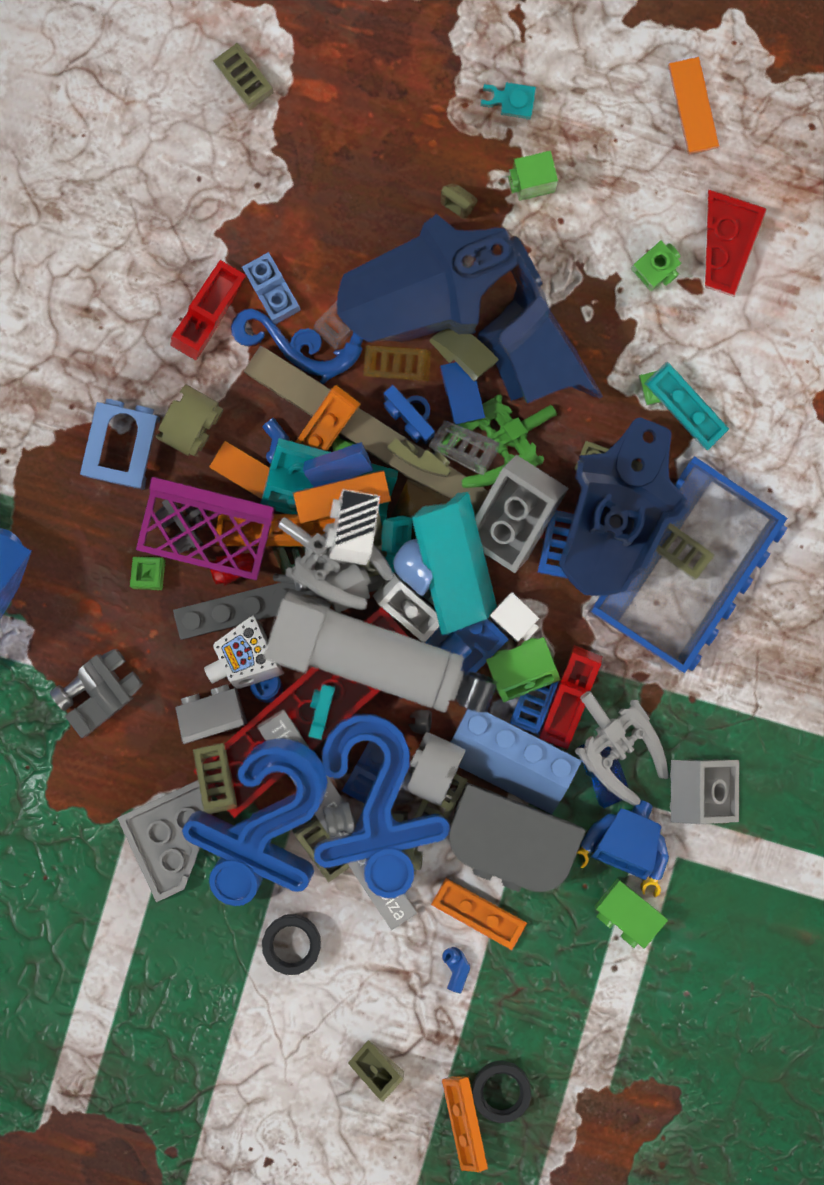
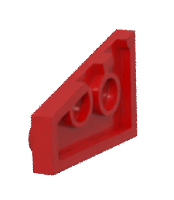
M708 189L706 288L735 297L767 212L766 208Z

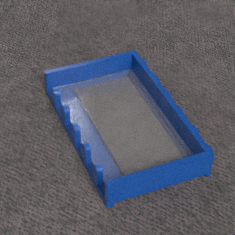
M695 456L691 458L674 484L687 499V504L691 508L681 521L671 524L715 555L697 580H693L655 551L646 570L631 582L626 591L600 596L590 610V613L680 673H686L688 669L693 671L702 658L698 654L704 644L710 646L719 633V630L715 627L721 618L725 620L729 618L736 607L733 600L739 592L744 594L753 581V578L750 577L756 566L761 568L770 556V553L766 550L772 541L776 543L780 541L787 530L784 523L788 519ZM665 531L658 545L662 547L671 535L670 531ZM677 537L667 551L672 554L682 540ZM686 545L677 558L682 561L692 548ZM697 552L688 566L693 568L702 555Z

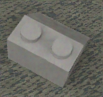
M227 684L211 689L212 696L200 699L199 693L181 699L183 705L175 708L184 744L248 723L236 688L230 690Z
M671 760V822L687 824L739 822V760Z

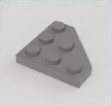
M198 780L117 818L156 902L186 888L200 847L188 842L182 833L183 826L192 813L196 811L205 812L203 810Z

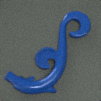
M246 309L239 312L231 325L235 341L240 345L249 347L260 343L265 335L263 331H260L257 335H249L245 331L246 323L251 319L262 322L283 355L302 371L315 376H322L321 384L350 369L356 363L363 350L361 348L363 338L353 332L350 342H346L343 349L334 351L337 357L327 361L309 359L301 353V348L304 345L309 346V354L314 355L320 351L322 346L321 337L315 330L300 329L294 334L291 342H289L268 316L255 309Z

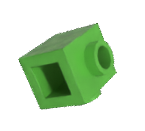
M660 240L633 264L631 270L652 292L661 283L667 286L679 275L677 269L681 265L679 260L681 256L672 244L668 243L665 245Z

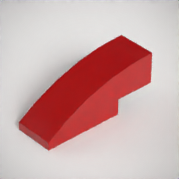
M219 260L189 305L188 312L172 334L170 346L197 361L237 295L246 275Z
M573 646L539 739L566 749L569 748L585 708L580 697L584 693L591 691L602 664L603 656L578 646Z

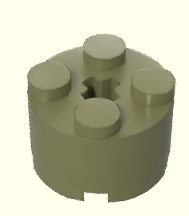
M185 384L180 390V393L183 394L180 402L174 399L158 430L161 432L156 435V438L189 457L190 455L195 456L198 451H202L210 436L205 432L218 422L224 409L219 407V402Z

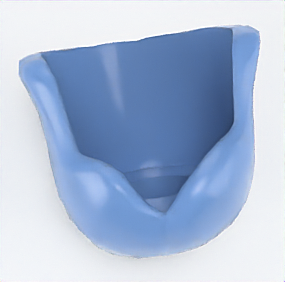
M413 539L406 542L399 549L394 558L393 565L399 578L411 586L420 596H424L430 588L429 585L433 576L432 572L423 563L418 540Z

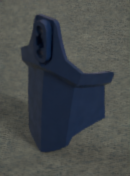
M435 214L423 224L418 237L343 274L337 297V315L355 334L368 342L387 340L403 343L448 328L457 334L476 333L475 327L479 323L481 296L497 280L518 264V257L509 233L504 228L474 231L455 230L438 214ZM497 244L503 246V253L499 256L493 254V248ZM467 256H472L476 261H474L471 267L466 268L463 264L464 259Z
M517 236L512 237L511 241L518 257L517 266L511 270L517 284L513 300L498 317L477 334V339L499 359L496 362V366L510 401L524 396L525 402L529 403L568 387L601 399L603 395L571 341L550 311L544 290L540 287L543 285L542 279L525 247ZM498 244L503 253V246Z
M636 418L622 437L606 453L579 456L576 478L582 489L559 565L568 580L584 595L606 596L626 591L631 582L646 570L668 524L681 521L691 508L687 504V499L669 480L671 432L666 427L644 418ZM645 432H650L653 435L651 443L643 440L642 436ZM640 459L642 469L638 472L634 471L631 463Z

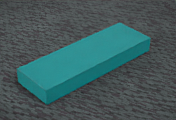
M665 362L644 383L705 450H709L729 430L726 424L669 362Z

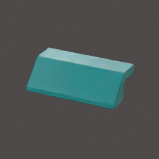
M279 438L260 504L274 507L278 512L298 514L292 492L313 487L303 472L304 461L331 452ZM372 464L373 471L361 475L384 470L391 496L397 480L398 470ZM389 502L378 505L382 527L383 520L387 517Z
M469 492L457 493L447 504L424 506L412 517L423 563L432 572L433 576L429 587L441 634H448L486 620L497 608Z

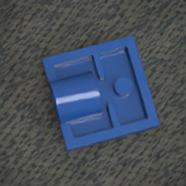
M394 385L384 392V400L386 401L383 403L385 405L384 408L395 420L401 417L407 424L404 426V430L416 443L421 440L426 445L435 437V431L426 422L430 415V405L425 398L411 396L405 399ZM411 404H422L425 408V414L421 416Z
M487 618L448 634H441L439 626L425 643L447 650L451 654L455 653L464 656L460 670L467 674V672H477L487 662L486 659L491 658L509 639Z

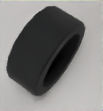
M297 914L284 915L275 919L266 929L262 940V953L267 964L276 972L285 975H299L309 970L317 961L321 950V936L316 926L308 918ZM295 926L302 929L310 940L308 954L303 960L296 963L282 961L274 951V938L285 927Z
M507 1061L491 1062L482 1067L475 1076L472 1086L474 1104L479 1113L486 1119L497 1123L512 1122L521 1117L529 1107L531 1100L530 1082L525 1072L516 1064ZM504 1073L510 1075L519 1085V1099L509 1109H494L487 1104L484 1098L483 1089L485 1083L495 1074Z

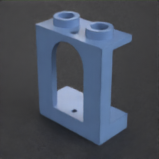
M106 399L105 404L97 402L80 475L144 490L147 479L145 472L156 424L160 422V418L157 415H153L154 409L136 405L135 410L123 408V402ZM118 414L133 417L138 425L128 472L99 466L108 424Z

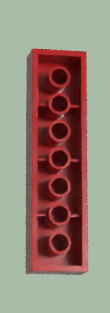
M383 607L379 608L365 621L374 626L408 637ZM315 667L309 669L225 743L237 802V808L228 810V812L235 818L285 774L280 771L270 772L254 787L245 786L239 780L238 770L254 747L266 741L257 727L259 724L284 709L308 747L313 750L327 738L328 733L340 721L352 716L381 690ZM322 684L336 688L323 736L320 740L309 737L316 708L310 706L315 689L321 690ZM219 756L209 757L203 764L220 761ZM222 769L206 771L205 774L206 776L220 774ZM224 781L208 784V788L224 786ZM226 794L215 796L218 800L227 799Z

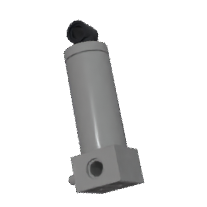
M290 588L284 596L263 657L264 659L304 673L309 666L430 708L433 707V709L446 712L450 700H457L459 705L472 711L487 712L497 682L483 674L476 672H467L466 674L460 670L464 656L455 653L451 654L447 650L329 610L331 602Z

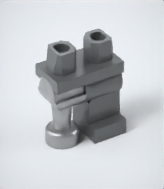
M113 649L104 655L94 656L79 669L78 676L65 688L58 685L50 691L51 697L63 711L73 705L72 698L84 690L91 696L80 706L65 715L81 738L87 737L134 699L132 695L143 686V682L134 671L122 680L114 672V670L126 662L118 649Z

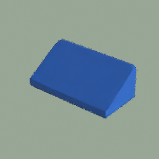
M362 442L304 461L303 472L313 487L349 479L374 469Z

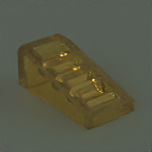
M366 345L363 376L428 382L431 352L425 349ZM377 353H382L380 371H375ZM390 354L394 355L392 372H388ZM402 355L407 356L405 373L401 372ZM415 357H418L417 374L413 373Z

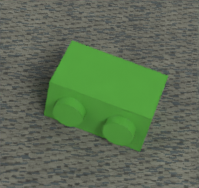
M551 151L514 159L513 168L509 169L508 181L511 193H517L519 201L555 193L558 179Z
M544 637L528 639L519 647L511 650H500L491 658L486 659L492 677L497 682L496 687L503 703L561 680Z
M619 878L613 882L594 906L599 911L596 917L609 928L615 924L621 929L623 933L620 937L633 948L639 944L645 949L668 921L665 916Z

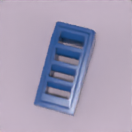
M555 511L546 527L537 573L568 579L561 567L549 565L546 562L547 558L560 561L562 555L550 552V546L563 549L565 541L552 539V535L557 534L567 537L569 529L555 527V521L571 524L574 514Z
M559 681L552 683L549 689L542 687L536 690L546 694L545 700L528 693L519 696L509 723L538 735ZM525 700L542 706L540 712L524 706ZM521 711L537 717L536 722L533 723L520 718Z

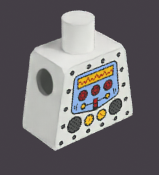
M254 616L246 619L214 643L213 647L219 660L204 667L212 684L227 677L230 683L238 689L284 674L280 664L263 658L269 640L261 623Z

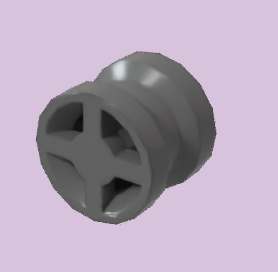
M343 802L339 807L335 808L330 806L323 807L329 838L336 837L339 832L345 831L348 834L354 832L353 819L348 802Z

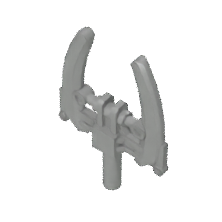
M284 517L278 527L306 547L304 557L301 559L298 556L295 559V566L293 569H286V576L292 578L305 589L308 587L332 602L347 607L366 609L367 602L365 599L340 590L325 581L328 573L332 571L337 573L340 570L339 563L342 565L346 563V561L329 558L331 547L325 546L328 529L334 528V523L326 525L323 529L325 532L323 536L317 533L312 537ZM373 544L369 561L375 566L381 576L389 581L393 578V572L387 560ZM317 563L324 564L322 570L316 572L311 570Z
M588 691L580 699L599 725L595 729L598 736L588 738L585 747L577 748L576 754L579 755L588 770L592 771L610 792L631 805H639V796L628 789L609 768L612 766L614 759L624 760L626 758L625 752L632 753L634 751L632 746L637 739H643L652 756L659 778L667 779L669 777L667 761L658 735L638 700H631V707L621 709L618 712L621 715L617 719H609L591 691ZM632 725L634 727L632 735L625 737V730ZM606 747H610L612 749L610 755L602 757L600 752Z

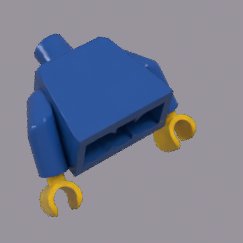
M640 800L639 805L633 806L632 812L620 809L616 815L607 814L594 823L581 841L582 847L578 848L576 853L582 854L585 857L581 868L588 864L590 859L589 852H593L592 858L644 879L640 886L643 895L648 885H655L653 896H659L661 889L658 880H661L669 854L665 837L660 834L661 825L649 820L653 806L646 801Z

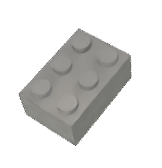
M515 455L501 470L475 517L484 553L516 573L528 560L569 488L518 455Z

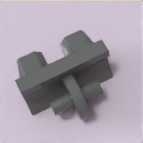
M164 500L162 502L164 506L155 513L159 520L175 512L168 500ZM191 506L185 511L188 514L186 517L181 512L189 528L192 527L190 523L194 522L196 525L203 521L199 508L195 509V507ZM178 516L162 524L164 529L176 522L181 529V532L176 536L186 531ZM204 524V525H202L201 527H199V528H198L199 531L202 530V529H203L204 527H206L207 525ZM195 530L192 531L199 545H204ZM189 534L173 543L179 554L188 551L192 547L197 549Z

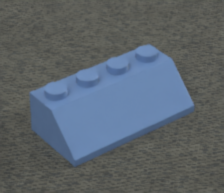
M467 709L450 741L466 750L459 765L460 768L551 815L567 791L582 762L580 759L488 712L480 713Z

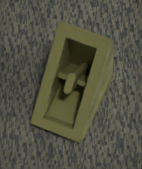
M369 1040L348 1062L382 1102L404 1079V1071Z

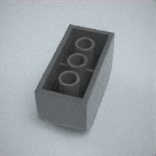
M466 782L450 823L449 840L455 856L465 865L472 867L474 875L486 880H491L492 876L502 879L501 883H503V886L520 892L521 887L535 892H545L558 887L568 876L585 830L577 824Z

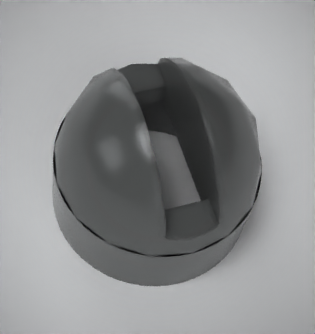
M421 709L412 712L409 718H415V723L408 724L410 729L417 734L425 735L426 732L430 733L432 722L431 710Z

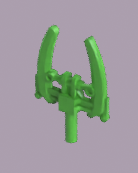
M496 395L491 400L482 404L485 418L456 425L440 445L439 452L442 455H446L474 429L480 427L481 430H485L487 432L485 442L487 445L493 444L491 448L493 454L498 452L499 455L503 456L505 459L504 465L482 474L463 478L462 487L474 488L493 485L503 467L514 457V455L508 453V446L515 447L519 453L518 456L536 467L543 464L544 457L537 456L535 453L536 445L533 442L530 445L526 438L528 431L557 415L554 407L549 405L525 420L520 421L518 417L516 419L511 418L509 415L512 414L510 407L501 403V395ZM496 419L500 425L498 432L490 426V421Z

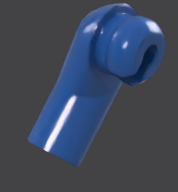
M275 418L270 419L262 426L272 439L270 451L266 453L267 461L270 464L278 439L290 441L289 436Z
M456 947L447 948L442 954L444 963H447L452 972L447 989L461 994L470 971V964L460 949Z

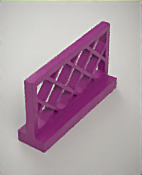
M152 477L149 488L151 491L136 550L253 580L258 579L276 508ZM156 498L168 500L175 512L159 520L154 512ZM174 502L185 504V506L178 509ZM191 506L197 507L205 519L189 528L181 512ZM205 510L213 511L216 513L208 517ZM221 514H225L230 517L235 527L220 536L211 520ZM178 516L186 531L170 539L162 524ZM153 517L156 523L150 526L151 518ZM234 517L245 519V521L238 524ZM252 521L264 524L261 537L249 543L241 528ZM208 523L216 539L201 547L192 531ZM159 527L167 542L158 548L145 546L148 532ZM238 531L246 546L231 555L222 539ZM189 534L197 550L187 556L180 555L173 543ZM219 542L227 558L216 564L208 560L203 550ZM259 543L256 554L252 547ZM170 545L174 553L164 551L163 549ZM249 549L255 559L252 572L240 570L233 558ZM198 553H200V555L202 556L203 560L196 559V558H192V557H194L195 555H197ZM230 560L234 568L224 566L223 564Z

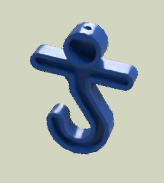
M355 714L340 721L328 733L322 749V760L326 775L333 779L342 777L348 769L347 755L350 748L355 743L364 740L375 742L382 748L384 761L362 808L354 832L320 841L315 846L314 858L316 863L324 868L366 859L364 863V878L368 888L377 896L396 898L405 894L414 880V866L409 855L404 850L444 840L450 832V826L447 819L440 814H431L401 822L393 819L391 808L410 766L408 745L402 732L390 720L375 714Z
M286 738L267 740L253 748L238 770L239 780L249 787L257 786L265 775L270 772H284L295 781L297 793L253 813L249 819L236 825L229 824L206 812L196 811L191 814L183 826L182 833L188 842L220 857L210 873L209 884L215 897L224 904L240 906L250 902L256 895L264 878L291 891L301 892L307 888L313 877L314 868L309 861L271 843L272 838L309 821L325 798L328 783L325 767L316 753L301 742Z

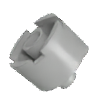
M426 732L419 749H417L412 759L410 772L407 773L401 789L441 806L466 750Z

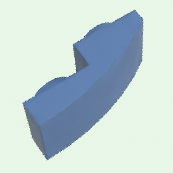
M269 252L242 267L273 324L276 325L301 311Z

